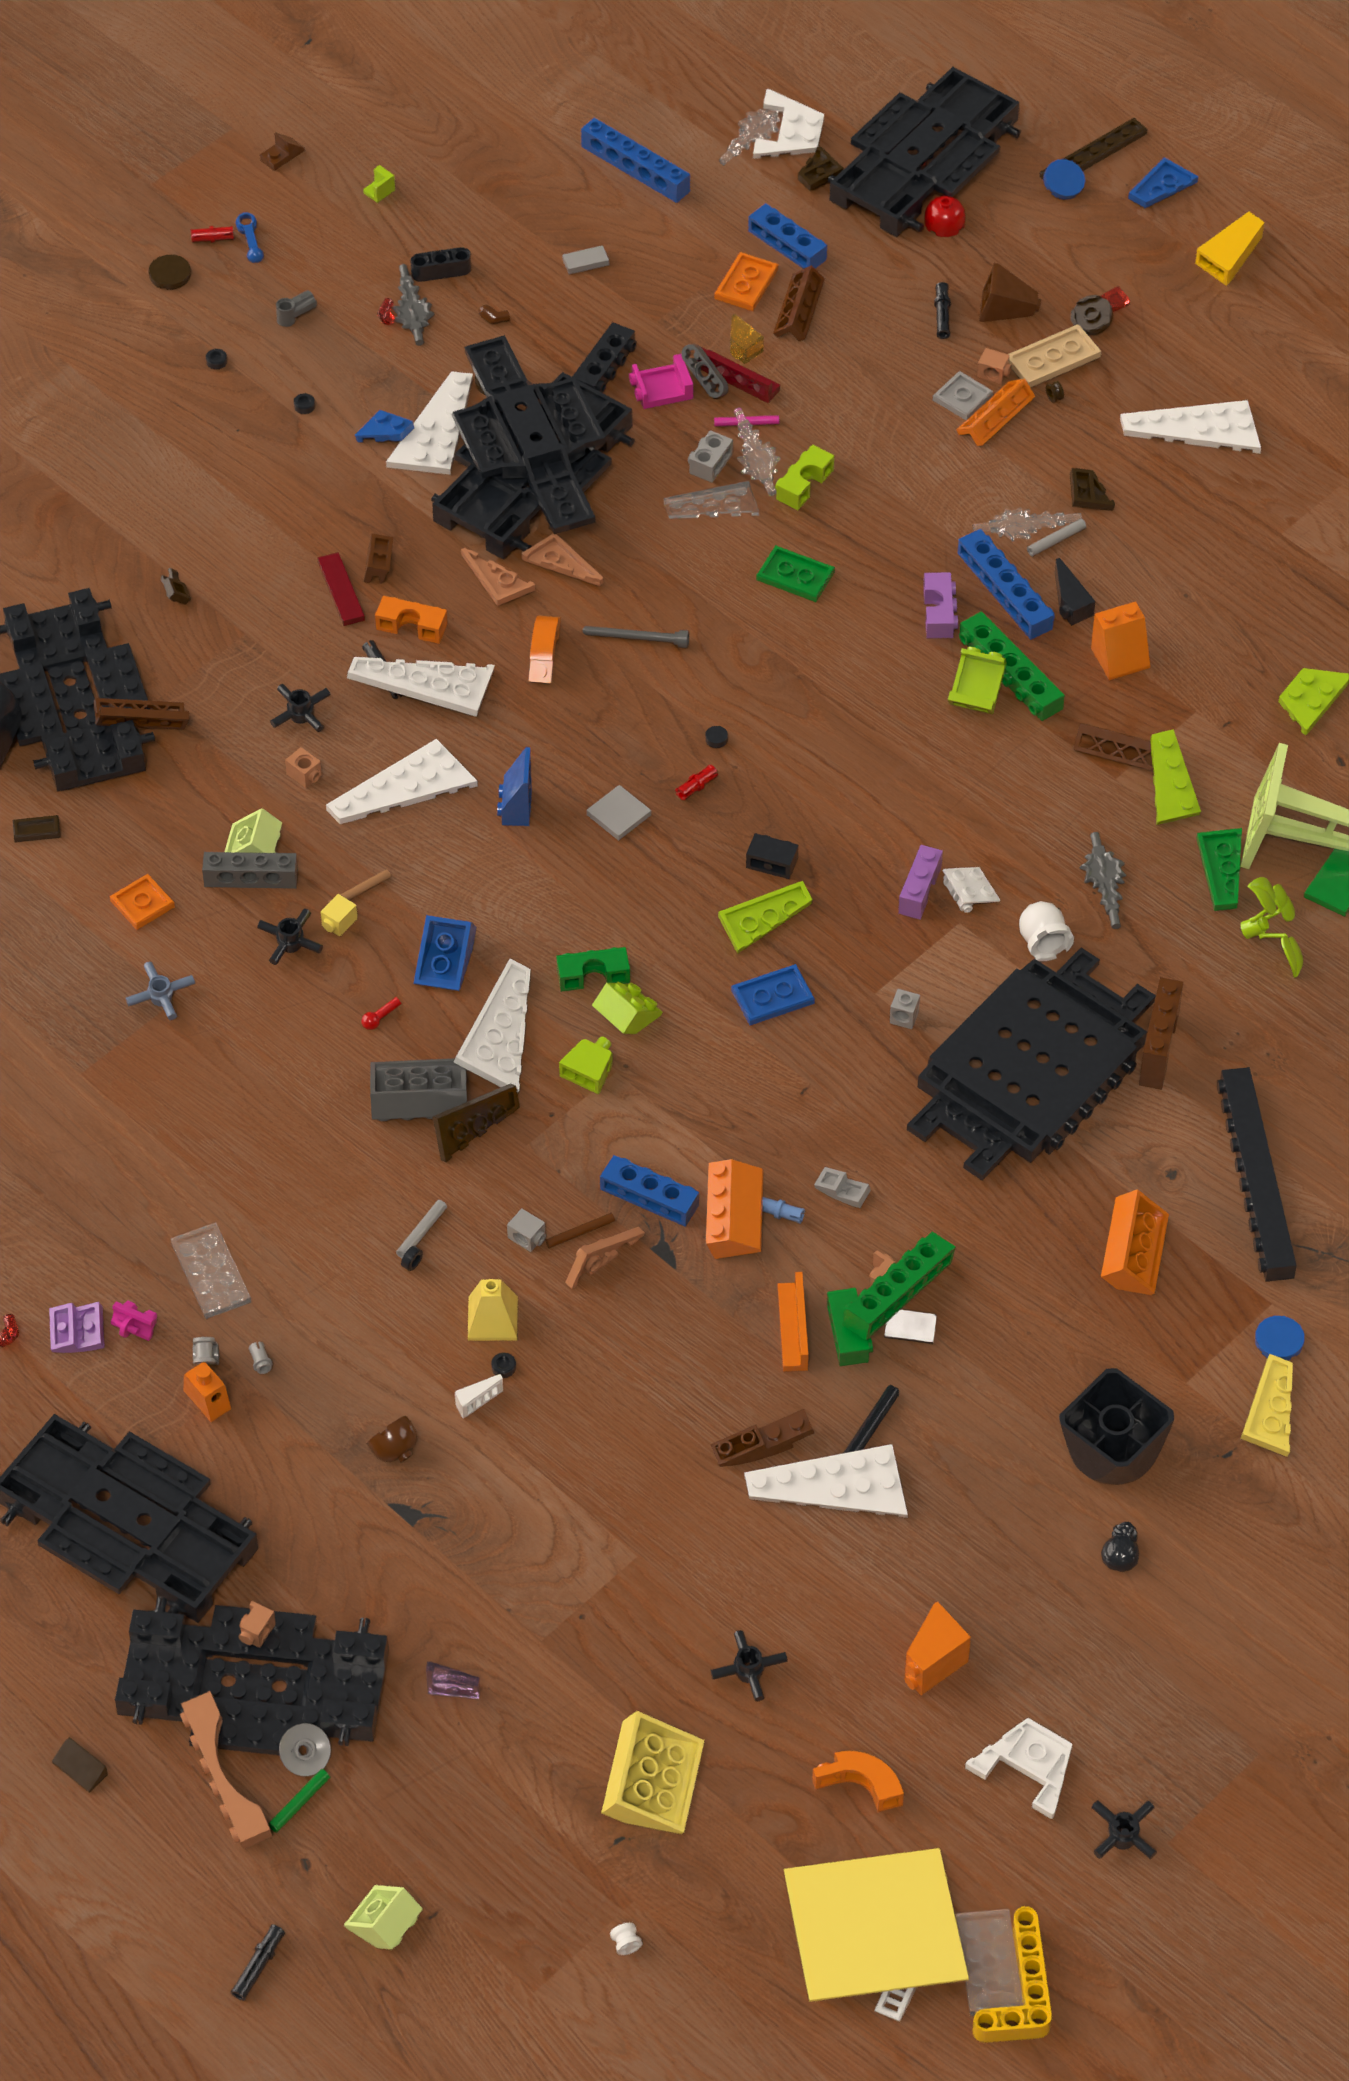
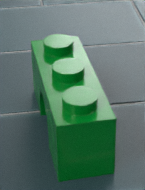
M626 947L556 955L557 974L561 992L584 989V977L593 972L602 974L606 979V983H630V966Z

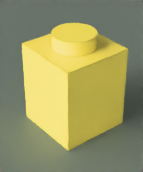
M339 894L321 911V922L324 929L338 936H341L357 920L356 904Z

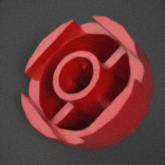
M936 197L931 200L925 209L924 225L929 232L930 230L936 232V236H955L959 234L960 229L965 227V209L961 202L954 197Z

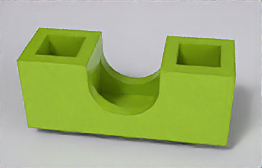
M815 445L804 451L795 465L792 464L787 474L777 481L775 485L776 500L799 510L810 498V482L807 480L812 479L823 483L834 471L835 455Z

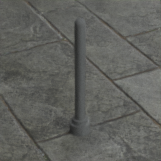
M585 626L582 630L585 635L673 642L674 645H678V648H688L689 630H680L675 632V634Z

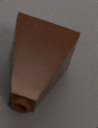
M994 263L982 291L979 321L986 322L1033 316L1034 311H1039L1041 299L1038 298L1036 290L1000 264Z

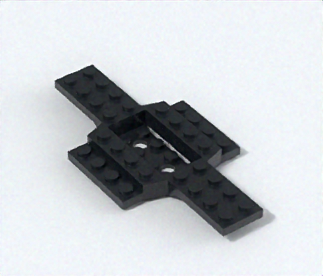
M505 335L464 346L465 354L487 398L471 407L453 411L452 416L481 477L486 478L501 473L503 479L527 478L554 534L595 523V515L570 464L585 456V449L605 444L606 437L576 378L573 377L556 383H531L526 379ZM517 405L526 406L527 409L525 411H518L515 409V407ZM499 410H502L523 452L522 457L499 413ZM538 435L542 437V440L535 442L530 437Z

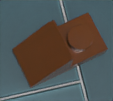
M275 133V145L260 154V161L275 171L304 152L305 148L293 138Z

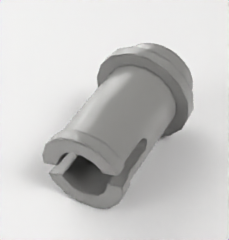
M254 1342L249 1346V1351L254 1361L253 1368L259 1374H266L272 1368V1360L267 1356L264 1343L258 1342V1349L257 1343Z

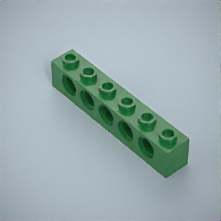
M982 611L960 623L959 638L964 645L978 648L981 650V653L989 654V652H996L1003 655L1002 658H1005L1007 664L1002 684L1005 687H1009L1016 698L1022 701L1033 715L1044 721L1063 710L1065 695Z
M933 1231L925 1238H920L916 1246L911 1251L907 1250L899 1262L891 1264L887 1272L883 1276H878L870 1288L863 1289L854 1302L851 1301L846 1305L843 1310L844 1320L842 1325L866 1341L952 1263L956 1246Z

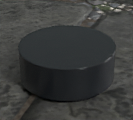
M221 349L208 351L206 354L207 366L215 370L224 368L227 365L226 352Z
M302 393L294 398L293 402L296 412L309 414L314 411L315 399L312 395Z
M712 726L705 733V741L712 748H721L728 742V732L724 727Z
M411 1246L404 1254L401 1266L408 1271L414 1270L422 1259V1250L416 1246Z
M504 1352L495 1355L491 1361L492 1372L494 1375L501 1374L502 1378L512 1376L516 1371L515 1358L511 1354Z

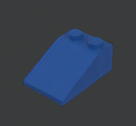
M525 747L505 773L504 783L499 784V798H502V802H498L497 816H502V825H530L532 797L530 747Z
M426 915L414 984L460 991L473 950L477 927L468 921Z

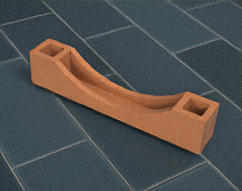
M209 1691L182 1703L184 1712L180 1714L185 1728L191 1727L194 1735L190 1736V1740L195 1751L201 1750L204 1758L200 1759V1763L205 1774L210 1772L214 1781L209 1784L214 1796H221L224 1804L219 1807L224 1819H230L233 1827L229 1830L235 1844L240 1842L243 1849L272 1837L260 1806L239 1794L227 1781L221 1770L218 1758V1739L223 1721L211 1692Z

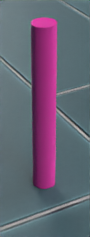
M779 415L714 418V426L779 424Z

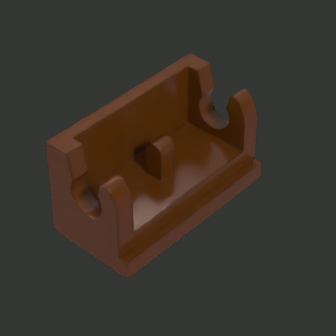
M371 534L367 551L364 582L370 583L372 576H379L380 584L384 582L386 573L389 574L393 537Z

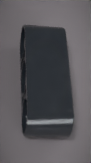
M458 247L415 254L410 259L411 277L415 281L424 282L467 275L471 272V252L467 248Z

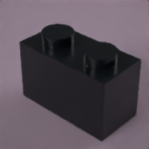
M755 833L746 853V868L790 879L798 860L799 845Z

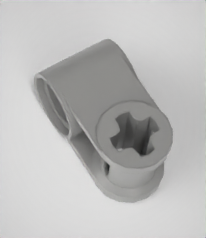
M193 1338L194 1366L202 1362H206L208 1366L219 1365V1345L215 1338Z

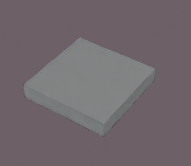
M959 371L933 395V401L967 420L993 396V391Z
M618 785L588 808L587 816L619 841L650 817L651 810L622 786Z

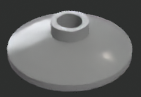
M299 1724L290 1728L283 1735L279 1747L280 1758L284 1766L290 1772L299 1776H311L320 1769H323L330 1758L331 1752L327 1735L319 1727L312 1724ZM301 1745L306 1747L305 1755L299 1753Z

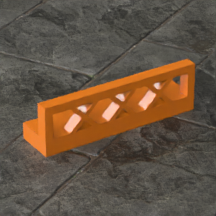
M1026 379L1008 381L956 429L959 435L970 434L977 446L984 445L1035 397Z
M795 1272V1283H778L777 1285L783 1372L808 1371L803 1273Z

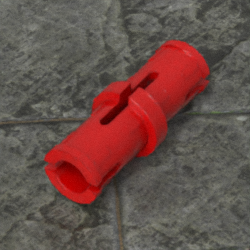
M209 226L206 229H191L192 243L199 241H211V243H214L215 240H234L233 226L219 228Z
M709 764L699 773L692 774L689 780L675 789L677 796L681 800H686L694 792L704 789L708 782L718 776L716 768Z

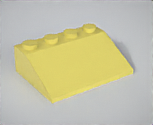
M639 1711L626 1718L622 1723L602 1814L627 1824L683 1834L704 1740Z

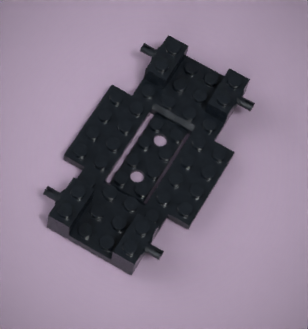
M955 67L947 71L935 84L929 82L926 86L927 91L917 101L899 92L851 137L850 144L863 152L836 177L834 175L829 176V200L844 209H847L856 202L880 216V228L895 237L908 227L920 232L924 224L915 219L921 214L922 201L933 190L945 196L954 197L1000 152V145L995 142L1003 134L1009 133L1015 138L1019 137L1021 130L1013 127L1019 118V101ZM939 126L943 128V130L939 132H936L932 129L933 127ZM959 129L963 131L937 157H935L923 170H921L922 165L927 160L932 159L936 151H938L940 148L945 147L946 142L952 136H956L958 134ZM917 150L919 153L911 155L908 151Z
M562 372L552 383L573 377ZM577 380L606 437L605 444L585 449V456L570 464L584 493L612 464V458L598 450L601 449L607 453L618 442H623L631 447L635 439L626 435L632 428V409ZM515 407L516 410L523 411L520 408ZM499 410V413L522 457L523 452L502 410ZM533 435L530 437V439L532 441L538 442L542 439V437L538 435ZM464 444L454 456L456 461L468 468L441 495L435 493L432 496L433 521L450 531L457 524H460L484 537L486 550L503 560L516 548L522 551L531 548V545L522 540L530 533L529 521L540 511L541 507L531 487H528L527 478L503 479L501 473L482 478L466 444Z
M90 588L69 592V605L31 614L27 613L25 603L3 608L5 624L0 625V634L7 633L10 638L19 667L17 670L0 673V682L15 695L22 710V718L16 732L18 744L23 746L42 741L46 758L33 760L34 768L37 770L49 767L57 792L146 771L142 744L155 741L153 732L140 735L135 729L133 720L112 724L111 726L96 725L95 698L87 678L84 662H87L99 698L148 700L129 643L110 648L106 646L102 634L99 611L112 609L110 599L96 602ZM46 671H48V675L65 725V733H63L61 723L56 711V707L45 676ZM72 678L76 680V683L72 686H67L64 684V681ZM77 712H85L87 714L83 719L74 717Z
M53 1414L0 1476V1504L8 1509L0 1519V1522L8 1527L16 1516L23 1517L34 1525L40 1519L50 1526L37 1540L38 1546L119 1595L136 1576L155 1588L157 1598L161 1597V1600L162 1597L167 1598V1605L170 1607L167 1613L183 1614L199 1623L212 1607V1594L236 1564L244 1567L258 1550L257 1534L248 1529L253 1524L252 1521L244 1517L238 1523L199 1500L201 1495L211 1485L210 1479L129 1431L116 1448L113 1449L88 1434L87 1432L91 1429V1426L88 1423L86 1424L85 1421L79 1427H76L58 1415ZM101 1491H107L111 1496L107 1501H99L96 1498L97 1494ZM74 1501L79 1504L80 1508L89 1510L99 1516L102 1521L109 1522L119 1528L122 1533L129 1534L139 1540L143 1546H149L150 1549H143L73 1507L72 1502ZM147 1515L151 1518V1522L148 1525L142 1526L137 1523V1519L140 1516Z
M161 1597L157 1598L155 1610L133 1609L129 1628L130 1646L123 1678L119 1677L115 1696L117 1715L132 1716V1722L134 1724L139 1722V1725L143 1724L144 1718L183 1722L180 1716L184 1712L181 1704L210 1691L223 1721L219 1732L218 1749L280 1755L279 1747L283 1735L290 1728L299 1724H312L319 1727L327 1737L339 1738L338 1744L341 1746L344 1743L345 1746H349L350 1739L374 1742L389 1646L388 1636L368 1633L370 1619L365 1618L364 1624V1618H360L358 1631L355 1632L336 1630L335 1640L314 1638L317 1622L316 1615L274 1611L276 1624L259 1648L253 1644L247 1645L239 1639L241 1634L240 1622L245 1614L249 1615L250 1608L215 1605L211 1627L186 1625L183 1614L165 1612L168 1601L165 1597H162V1600ZM213 1655L301 1664L307 1667V1670L300 1669L297 1666L286 1668L276 1667L270 1663L257 1665L249 1664L247 1661L228 1662L221 1658L213 1660L207 1658H213ZM226 1676H233L236 1682L233 1686L226 1687L222 1685V1679ZM277 1681H283L287 1687L282 1692H276L272 1689L273 1684ZM189 1738V1745H190V1746H193V1744H192V1742H191V1740H190V1738Z

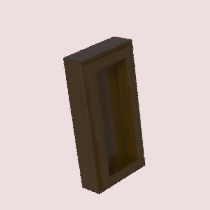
M59 816L13 820L14 842L60 838Z

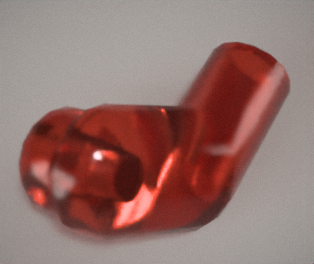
M390 298L384 299L377 312L378 318L384 325L393 324L395 319L394 313L390 312L394 301Z
M7 1314L2 1318L5 1326L0 1332V1347L2 1348L12 1344L19 1336L18 1326L13 1314Z

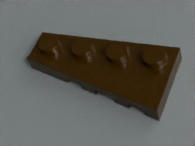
M510 1083L432 1116L441 1161H449L452 1158V1154L458 1150L462 1151L469 1146L468 1143L477 1136L481 1137L491 1125L500 1123L520 1108L516 1085Z

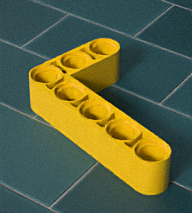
M1024 1906L1017 1909L1013 1920V1937L1023 2006L987 2008L976 2012L973 2022V2035L980 2042L1036 2039L1045 2037L1050 2031L1052 2014L1039 1921L1036 1911L1030 1907ZM1020 1921H1028V1922H1030L1031 1924L1028 1925V1926H1025V1925L1020 1924L1019 1922H1020ZM1031 1945L1034 1947V1949L1026 1950L1023 1948V1946ZM1029 1969H1033L1038 1973L1032 1975L1027 1973L1026 1971ZM1038 1994L1041 1998L1033 1999L1029 1995ZM1042 2019L1045 2023L1036 2024L1033 2020ZM1015 2021L1018 2025L1009 2026L1006 2022ZM988 2023L991 2027L986 2029L980 2027L979 2024Z

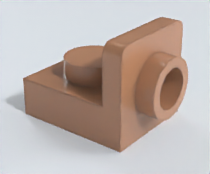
M878 1250L873 1254V1266L875 1268L869 1275L870 1287L878 1276H883L891 1264L896 1263L891 1256L882 1254Z

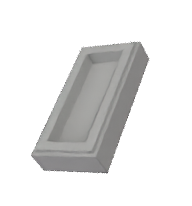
M603 245L563 254V262L568 274L609 265V259Z

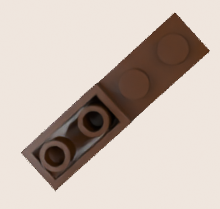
M802 1409L759 1429L757 1425H754L710 1445L720 1467L754 1462L794 1448L792 1443L814 1434V1430L805 1410Z

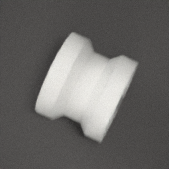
M634 1923L621 1924L610 1932L612 1940L617 1943L616 1950L619 1955L631 1954L642 1946L640 1937L636 1936L637 1929Z

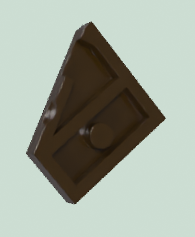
M819 145L815 149L813 157H809L806 165L798 172V180L811 191L827 183L829 176L834 175L836 177L843 171V167Z
M1071 469L1072 506L1114 510V500L1108 499L1105 494V487L1098 481V477L1093 470Z

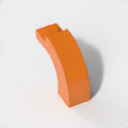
M541 615L536 617L530 650V682L552 683L556 642L559 640L561 617Z
M841 1751L835 1753L834 1763H822L813 1768L812 1781L815 1789L842 1782H854L862 1785L871 1793L878 1812L903 1806L904 1792L896 1774L886 1763L875 1756L858 1751Z

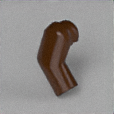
M482 305L479 308V315L490 324L510 321L508 310L497 312L488 305Z

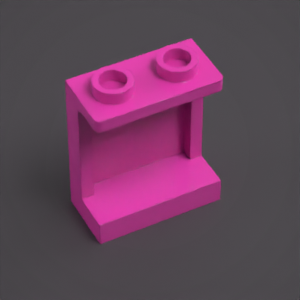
M681 354L673 355L672 365L643 371L638 370L637 364L632 365V373H629V380L631 386L636 388V400L641 401L643 409L693 399V383Z

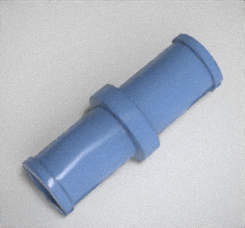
M763 1197L762 1212L772 1214L777 1219L782 1217L799 1224L803 1221L805 1215L803 1214L805 1213L804 1208L786 1204L784 1200L775 1201Z

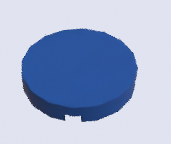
M1066 159L1056 160L1050 163L1044 172L1043 180L1045 187L1057 198L1063 200L1072 199L1084 187V173L1073 161Z
M1272 1316L1264 1319L1258 1325L1255 1333V1345L1266 1358L1271 1354L1288 1361L1291 1360V1357L1300 1354L1304 1346V1332L1295 1320L1286 1316Z

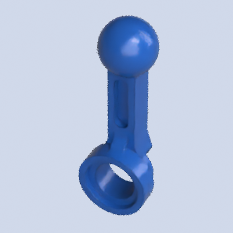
M245 212L236 218V228L246 236L249 247L247 252L248 260L252 263H258L263 260L264 254L258 248L254 235L257 221L253 214ZM245 218H248L252 221L248 225H243L240 223Z

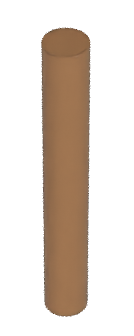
M386 869L340 895L350 900L389 879L391 874Z

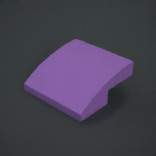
M100 1302L75 1307L73 1303L49 1308L52 1352L72 1353L104 1348L103 1306Z

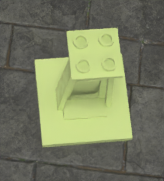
M1278 744L1255 794L1240 865L1242 868H1250L1265 834L1349 851V835L1334 831L1337 824L1349 827V809L1281 784L1288 748L1286 744ZM1277 805L1328 820L1329 823L1325 829L1275 815Z

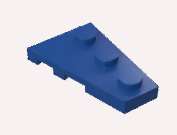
M1164 157L1129 192L1128 199L1147 208L1197 183L1199 176Z

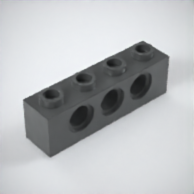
M204 852L202 867L204 887L297 889L296 853Z

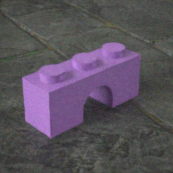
M951 572L924 573V604L937 605L926 607V638H953L954 629H958V615L953 614V612H957V599L952 598V595L956 594L955 581L951 582Z
M920 845L899 897L898 914L921 920L928 902L931 884L935 885L942 868V850Z

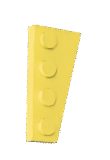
M1269 1354L1240 1439L1287 1457L1290 1453V1395L1292 1391L1293 1363Z

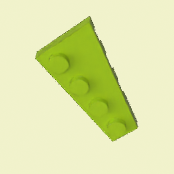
M1174 729L1152 734L1150 739L1154 769L1156 825L1200 815L1201 810Z
M800 881L719 911L718 917L738 954L811 905L812 898L804 882Z

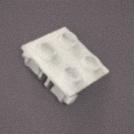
M980 867L942 870L945 874L943 883L950 891L953 899L957 901L961 911L965 913L970 912L973 909L972 905L974 903L1000 902L998 895Z

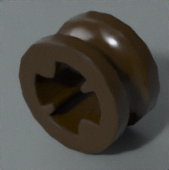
M1054 381L1053 385L1050 383L1046 384V394L1051 402H1056L1057 398L1059 400L1064 398L1063 388L1058 381Z

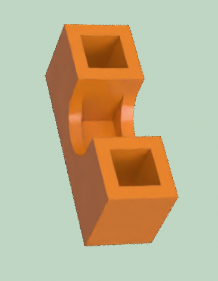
M383 596L375 614L376 630L397 634L402 625L413 623L418 627V639L440 644L448 625L447 610L395 597Z

